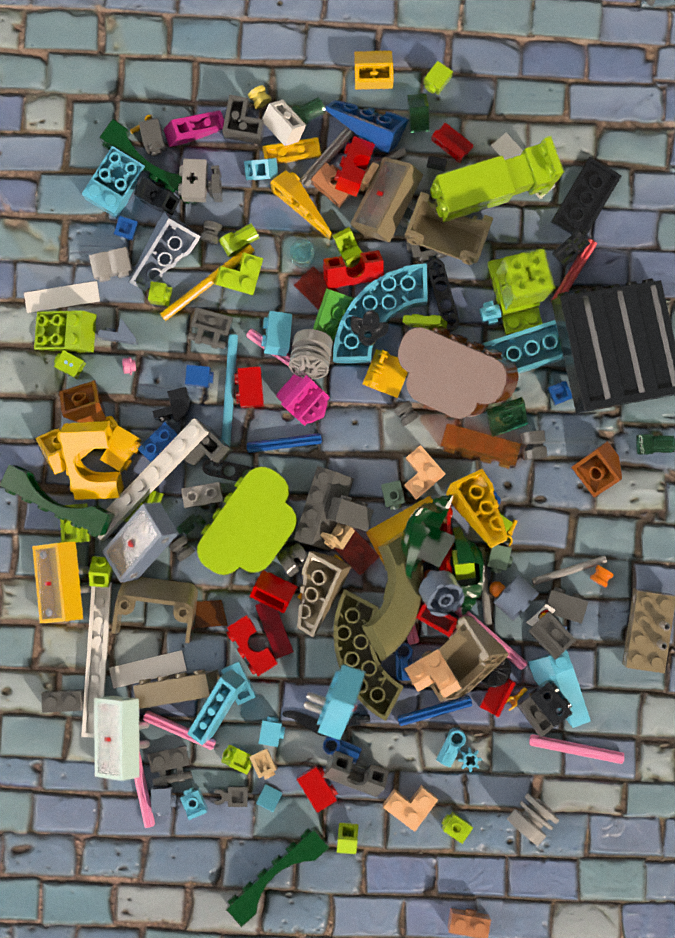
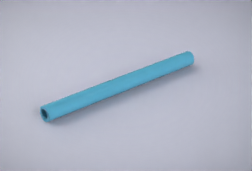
M229 335L221 439L229 447L231 445L235 388L234 373H236L238 335Z

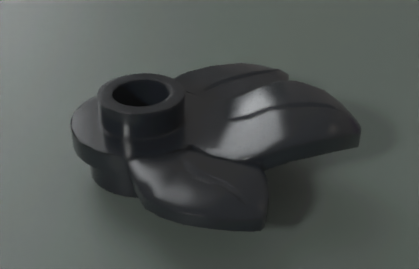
M373 309L367 311L363 318L353 316L350 322L352 332L358 335L360 343L365 346L375 344L378 338L384 337L387 334L389 328L388 323L380 322L378 313ZM365 334H371V337L367 338Z

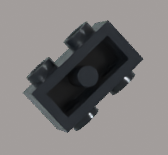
M546 680L530 692L529 696L555 728L573 714L570 710L573 706L566 697L562 699L558 695L560 690L554 682L550 684Z

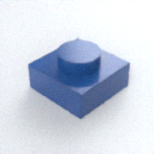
M119 216L114 235L133 241L138 221Z
M566 380L547 388L554 406L572 399V393Z

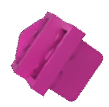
M295 374L276 394V397L282 402L281 405L304 426L307 423L315 422L324 417L328 404L327 400L330 398L307 375L301 378Z

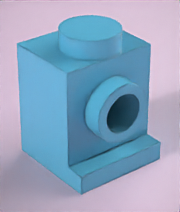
M192 787L183 791L184 795L180 799L187 813L188 820L207 813L208 807L200 788L194 790ZM195 800L196 806H191L189 801Z

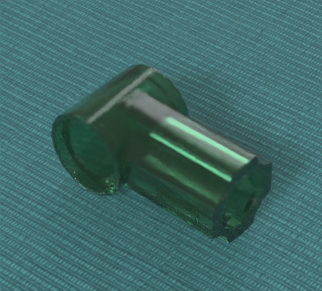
M319 97L301 106L295 105L291 107L306 125L309 121L326 113Z
M653 434L636 435L637 455L675 452L674 436H653Z

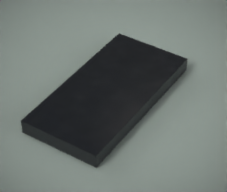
M589 157L551 223L571 235L576 230H579L583 237L586 238L622 175Z

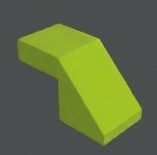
M348 227L332 236L346 266L354 267L359 263L360 253L363 252L358 247L352 230Z

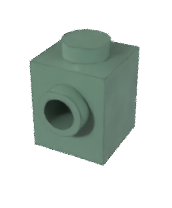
M400 480L381 484L385 507H390V510L402 508L401 504H404L405 500Z
M500 545L490 547L486 567H490L491 572L500 574L502 570L507 571V567L511 568L513 557L510 556L512 548Z

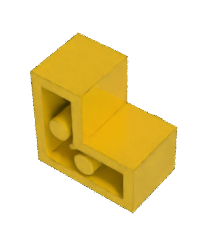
M117 425L112 433L113 439L100 460L119 472H123L124 470L127 471L132 463L130 459L133 454L139 452L138 448L142 445L140 444L142 440Z

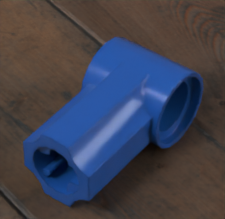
M406 641L395 651L396 680L400 681L411 680L404 668L412 664L413 650ZM401 646L408 647L406 655L398 653V649Z
M329 736L323 741V749L327 754L332 755L335 751L353 757L352 763L356 764L362 748ZM329 740H334L337 743V747L330 750L327 748L326 743Z

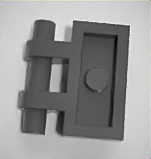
M196 308L191 327L198 328L197 334L189 332L188 339L195 341L196 344L203 343L211 345V348L225 349L227 342L221 341L220 336H229L233 317ZM204 330L214 333V337L203 336Z
M186 745L148 753L151 773H160L159 778L153 779L154 787L159 785L164 787L168 786V783L178 781L182 783L187 779L193 778L192 771L184 772L183 766L190 765ZM177 769V774L167 776L166 770Z

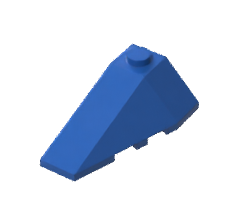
M333 100L325 107L327 112L363 140L374 143L375 148L385 153H390L398 145L409 122L408 118L386 111L385 114L376 113L374 108L358 109L356 104Z

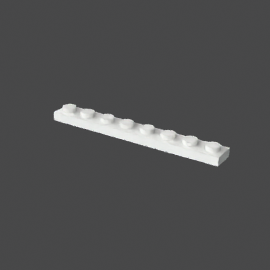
M194 418L122 492L120 498H117L106 509L115 515L106 535H98L100 541H105L209 433L197 419Z
M110 582L109 588L91 586L81 737L95 738L94 698L105 697L112 582Z

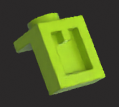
M230 744L222 754V763L246 775L252 766L249 758L251 755Z

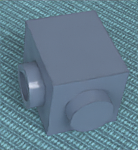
M153 786L151 789V813H157V816H167L169 812H172L173 807H176V795H173V786Z

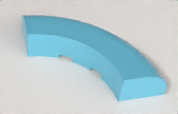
M427 263L405 266L398 270L390 271L371 282L355 297L339 324L333 347V362L371 363L373 345L365 346L361 344L358 335L352 332L350 322L353 316L363 318L367 311L373 309L378 313L380 322L387 323L392 317L406 309L427 305ZM365 334V337L370 338L371 334Z

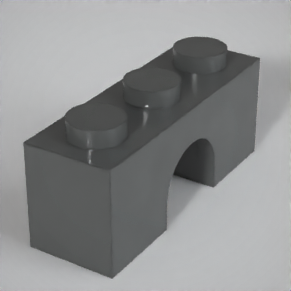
M335 751L326 763L324 778L374 797H378L385 789L389 771L372 764L368 768H357L352 765L353 757Z

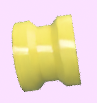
M264 85L254 88L248 94L249 99L253 100L256 109L264 107L271 101L270 95H267Z

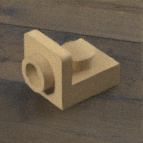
M372 162L371 166L366 168L359 190H368L379 168L378 164Z
M338 523L331 534L322 532L320 536L325 540L324 543L332 549L336 547L343 550L355 531L350 526Z
M268 748L249 757L258 778L264 777V779H268L275 775L274 771L278 768L274 764Z

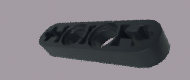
M432 259L428 263L427 272L438 313L445 321H448L447 314L443 316L442 313L453 311V313H450L451 320H455L453 327L447 325V329L454 331L459 325V317L446 269L440 259ZM434 263L441 267L438 270L439 276L443 274L444 277H438L433 280V277H436L435 270H431ZM438 281H443L446 284V289L438 291L435 284ZM443 299L450 301L451 307L449 309H443L440 306V302Z
M206 459L202 464V470L206 475L232 481H238L241 476L243 477L245 470L255 468L223 461L221 475H217L218 470H212L209 473L205 466L213 462L214 466L219 467L218 463L211 459ZM227 466H233L235 469V473L231 477L224 474V469Z

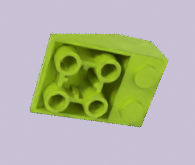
M86 311L37 312L34 349L94 352L97 314Z

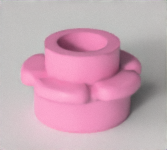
M130 356L123 358V373L132 375V371H136L135 360H132Z

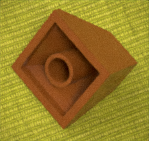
M95 380L59 392L63 418L79 423L106 420L105 408Z
M608 441L571 467L594 498L622 480L619 455Z

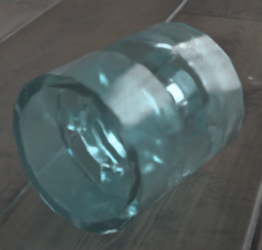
M307 239L296 240L290 247L292 263L298 268L310 267L315 260L314 245Z

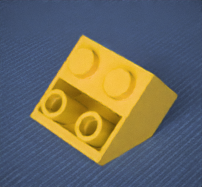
M354 51L355 90L393 89L392 51Z

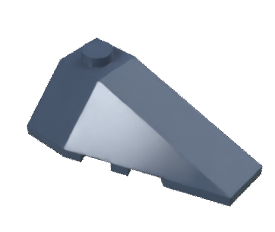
M164 212L129 279V283L146 291L150 288L151 281L157 282L171 267L173 268L180 259L190 254L201 236L179 219Z

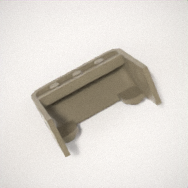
M139 577L137 580L122 582L115 603L111 633L116 634L120 632L122 615L132 613L135 609L136 601L174 605L173 615L175 619L179 622L188 623L185 643L192 642L198 599L197 587L192 583Z

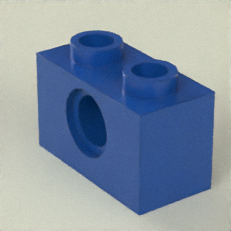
M164 422L138 450L152 462L178 434Z

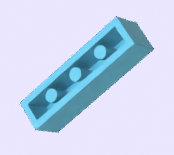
M232 669L220 677L187 734L201 745H204L211 739L247 680Z

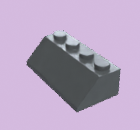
M317 466L294 540L324 550H332V548L324 543L325 540L320 535L322 532L331 534L338 522L326 519L332 498H340L341 495L348 497L354 478Z

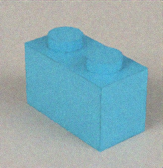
M269 311L268 317H264L263 329H266V334L262 335L261 346H264L265 354L287 356L290 348L292 314Z

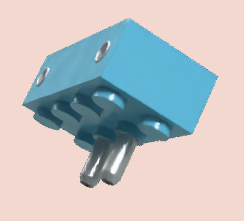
M342 664L340 671L336 670L326 697L308 693L306 698L309 701H305L303 707L320 714L317 725H320L318 733L338 740L341 739L351 713L357 707L355 703L365 672Z

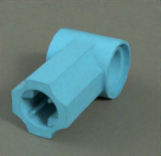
M454 727L449 730L448 736L436 757L438 762L450 768L466 741L465 733L461 728ZM455 733L462 735V739L458 742L451 739Z

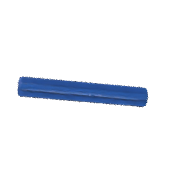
M320 433L262 440L248 442L246 447L247 452L252 453L322 443V437Z
M465 696L398 715L397 719L399 725L404 726L472 706V700L470 696Z

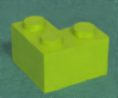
M242 253L238 271L219 266L214 284L253 295L263 258Z

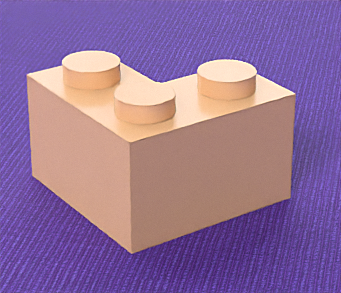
M421 445L405 458L417 474L405 483L403 487L417 500L446 475Z
M439 649L404 668L418 692L434 682L444 698L461 689Z
M422 785L410 800L396 789H393L383 803V808L415 832L436 804L438 798Z

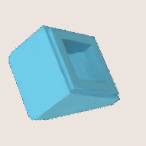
M265 784L256 804L274 812L282 792Z

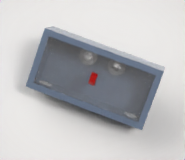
M160 502L147 503L137 510L102 552L120 582L137 580L179 533Z

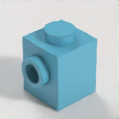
M268 716L267 719H263L259 744L278 747L279 739L284 738L285 727H282V722L279 721V718Z

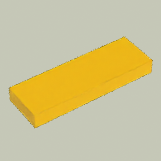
M318 137L299 140V142L284 146L282 143L262 146L264 159L277 158V164L319 158L321 156Z

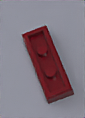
M263 603L255 605L275 658L278 659L293 653L294 650L278 610Z

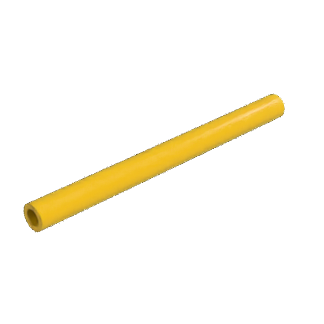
M250 244L247 245L222 266L230 269L235 268L240 264L242 253L253 254L255 252L254 248ZM218 269L161 312L160 315L163 319L167 321L215 283Z

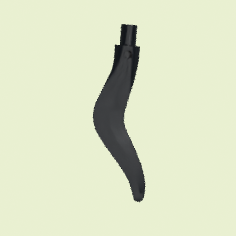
M284 711L282 713L284 717L298 721L314 733L327 736L318 733L320 725H317L318 719L297 711ZM351 714L345 728L371 722L370 714Z

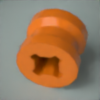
M597 565L595 568L596 572L590 576V579L606 588L608 580L614 574Z

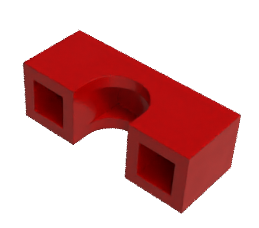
M355 136L352 143L347 142L344 151L347 156H342L339 164L342 170L338 169L334 178L337 181L335 189L355 197L357 196L375 146L374 143Z
M379 250L360 253V261L354 267H346L342 256L323 259L324 280L328 289L373 282L384 276V260Z
M248 614L227 627L229 630L226 632L232 642L236 641L239 648H237V651L242 658H247L250 663L247 666L253 675L257 674L259 677L278 664L269 647L262 651H255L249 646L250 636L258 630Z

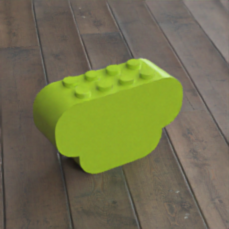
M254 468L245 478L241 476L235 484V487H237L235 492L229 493L223 501L226 503L223 509L218 508L212 517L215 519L211 525L207 524L201 532L203 537L198 544V557L201 563L212 572L227 575L233 573L239 567L248 572H260L270 565L294 531L297 524V516L294 509L286 503L289 496L288 483L280 474L270 468Z

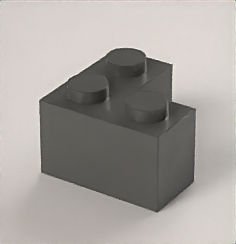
M229 95L222 131L223 136L227 139L261 144L265 127L264 120L247 117L249 110L248 98Z
M199 421L209 433L184 460L196 466L207 455L212 461L221 464L233 450L208 425Z

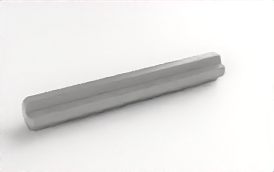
M346 127L303 175L300 182L308 187L311 184L312 177L325 163L329 164L355 133Z

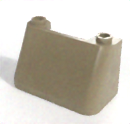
M421 192L405 233L407 242L462 260L467 265L477 263L493 217L484 215L483 219L477 220L478 216L475 215L473 219L462 216L443 222L442 217H439L437 214V202L431 203L429 201L430 195Z
M461 617L457 621V632L439 649L461 689L444 698L436 683H432L430 686L440 702L465 696L509 655L506 649L472 617ZM426 651L422 654L421 657L423 658L427 656L428 654L432 653V651Z

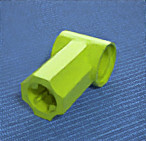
M252 223L234 233L230 232L222 236L219 242L227 256L232 257L240 252L243 247L259 239V235Z

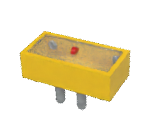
M76 541L32 546L40 623L83 619L81 593L91 592V586H80L79 574L89 573L90 567H78Z

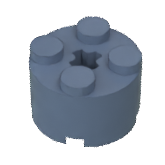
M430 571L418 590L425 605L435 616L448 615L447 612L451 610L456 611L464 601L461 586L454 575L448 571Z
M518 575L493 602L514 621L520 615L519 610L524 612L531 604L529 600L533 601L539 592L523 577Z

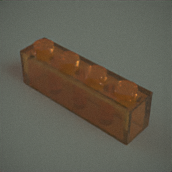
M447 423L440 447L444 448V452L454 454L456 451L462 453V457L473 459L474 456L481 458L480 462L487 464L496 462L499 463V467L510 469V466L514 467L516 465L521 444Z

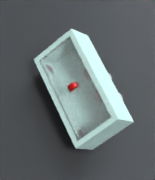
M120 696L94 698L95 777L120 781L139 777V749L147 748L150 745V742L147 740L139 741V730L148 728L150 723L146 721L139 722L138 698Z

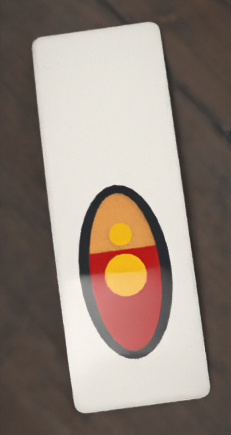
M545 604L526 623L533 627L547 612L553 614L555 609Z

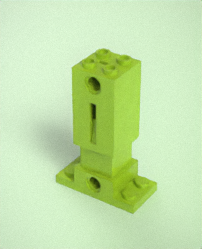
M548 136L543 138L540 144L525 148L519 156L505 160L502 155L437 175L431 186L432 188H430V193L433 200L436 199L438 216L442 217L443 222L507 203L513 195L526 191L529 192V195L539 193V196L545 195L563 175L564 171L552 137Z
M544 249L488 261L487 265L497 304H499L501 310V320L505 336L543 324L539 311L540 302L544 301L554 289Z

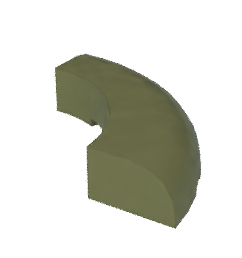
M403 531L378 547L384 561L385 571L388 574V582L386 583L384 601L381 608L362 627L381 661L395 652L407 638L417 620L416 616L423 600L418 592L424 580L423 561L421 560L417 565L416 571L412 572L411 580L407 578L405 573L407 558L401 548Z
M344 589L334 620L333 639L337 662L340 669L343 664L365 672L357 698L373 714L386 721L404 686L392 678L382 667L371 642L362 628L373 618L379 607Z

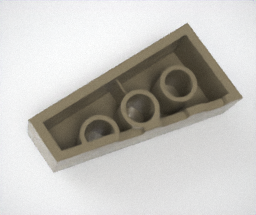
M205 669L193 671L194 674L187 675V672L175 674L173 678H169V675L157 677V681H151V678L139 680L140 684L133 686L135 698L139 699V709L209 697L220 679L218 669L205 671Z

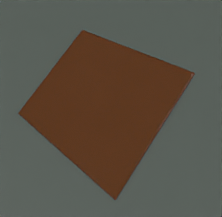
M222 600L197 601L194 628L228 626Z

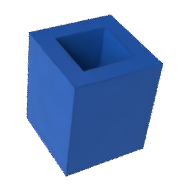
M187 365L185 385L210 388V383L214 382V372H211V368Z

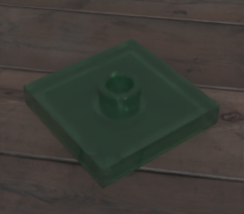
M523 397L486 410L492 437L528 425Z

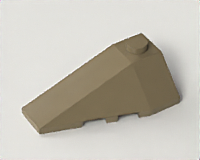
M313 551L309 552L302 568L303 585L300 589L302 596L297 622L299 630L311 637H315L351 569L350 565L333 556Z

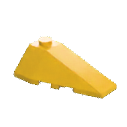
M287 170L270 182L272 192L330 240L332 232L299 181L300 178L294 172L289 173Z
M107 416L104 421L110 422L113 433L118 424L112 416ZM55 429L36 437V441L54 474L66 470V461L62 458V445L58 441L60 429ZM85 449L80 451V459L85 457L93 449Z
M480 469L450 483L446 495H453L451 503L454 508L492 548L507 541L508 536L503 519L500 517L498 501L495 499L493 484L484 470Z

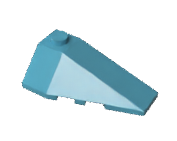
M567 650L556 660L550 654L528 661L535 682L538 685H541L546 680L550 684L554 682L560 690L558 695L562 699L566 697L573 706L570 708L573 714L566 718L572 728L591 722Z

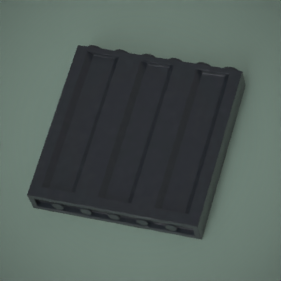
M651 278L643 280L640 284H637V281H632L621 287L620 284L608 286V289H603V286L593 288L589 292H586V289L575 291V294L569 295V292L557 294L558 297L551 300L576 414L675 395V339L661 280L654 281Z

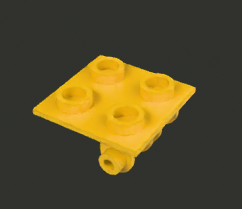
M376 349L362 385L398 398L408 372L401 366L398 357L390 355L387 351Z

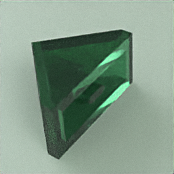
M426 93L407 95L410 133L429 131V105Z

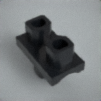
M576 230L552 254L566 267L591 243L583 237L579 230Z

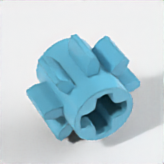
M493 301L485 302L483 304L484 308L479 309L482 322H488V326L497 324L498 319L502 318L499 304L493 305Z
M468 747L466 752L461 750L462 758L457 759L459 762H463L461 768L465 769V767H468L470 772H472L474 767L479 769L478 761H482L481 757L476 756L479 751L475 750L472 752L470 747ZM467 756H469V757H472V756H473L474 762H473V763H471V762H468V763H467L466 757H467Z

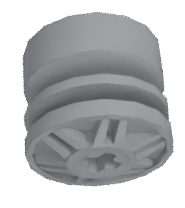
M305 329L297 332L293 337L289 361L291 372L301 378H304L306 375L311 379L325 377L329 372L333 345L331 337L322 331Z
M527 793L525 798L531 804L528 806L521 801L520 804L525 811L522 813L514 809L507 817V820L525 837L539 846L547 837L541 828L544 826L552 830L553 827L547 821L550 819L557 824L560 820L543 801Z

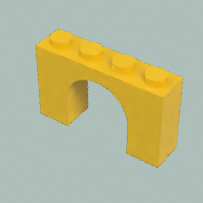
M109 421L64 423L58 432V441L62 445V458L66 461V474L70 478V491L73 492L75 500L120 498L124 486L121 472L92 471L82 463L79 457V452L82 450L109 447L113 439Z

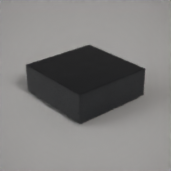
M429 156L426 168L445 172L447 160Z

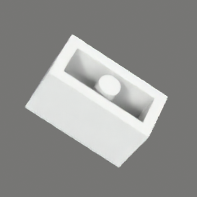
M284 100L269 103L262 118L264 124L284 146L299 142L306 127V124Z

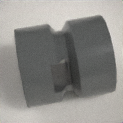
M545 430L520 433L521 444L524 445L522 449L523 460L548 457L547 447L543 445L546 441Z
M297 542L290 547L289 552L284 551L276 558L287 574L292 577L299 572L300 567L303 568L308 554L301 544Z

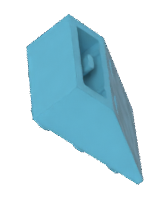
M112 146L82 192L85 200L118 219L128 203L145 166Z

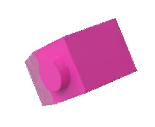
M219 110L174 119L166 125L163 131L169 146L173 147L222 131L224 118Z

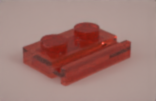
M312 266L294 284V287L319 311L328 287L324 276ZM329 288L330 290L340 293L336 288Z
M354 529L355 532L343 550L336 547L334 549L361 575L380 556Z

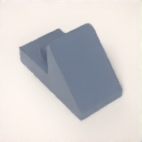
M122 318L119 321L118 332L113 328H104V330L98 331V338L100 340L138 345V340Z

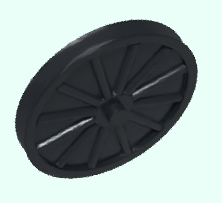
M506 658L481 682L489 687H499L506 683L511 675L509 660Z

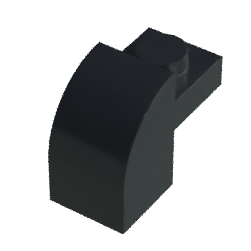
M143 177L134 193L144 204L170 215H173L180 201V198L172 192L159 188Z
M187 387L167 391L171 406L152 411L154 419L164 422L171 420L170 416H173L176 423L185 419L191 409V400Z

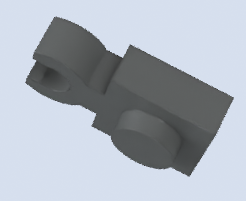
M228 786V792H225L223 789H215L214 793L221 794L222 799L215 800L214 804L220 805L224 801H228V807H248V786Z

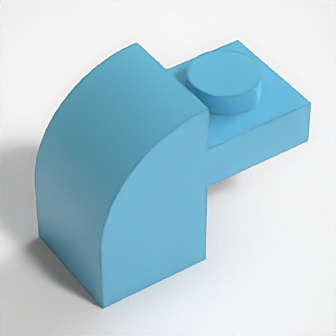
M277 158L244 161L246 180L272 179L278 176Z

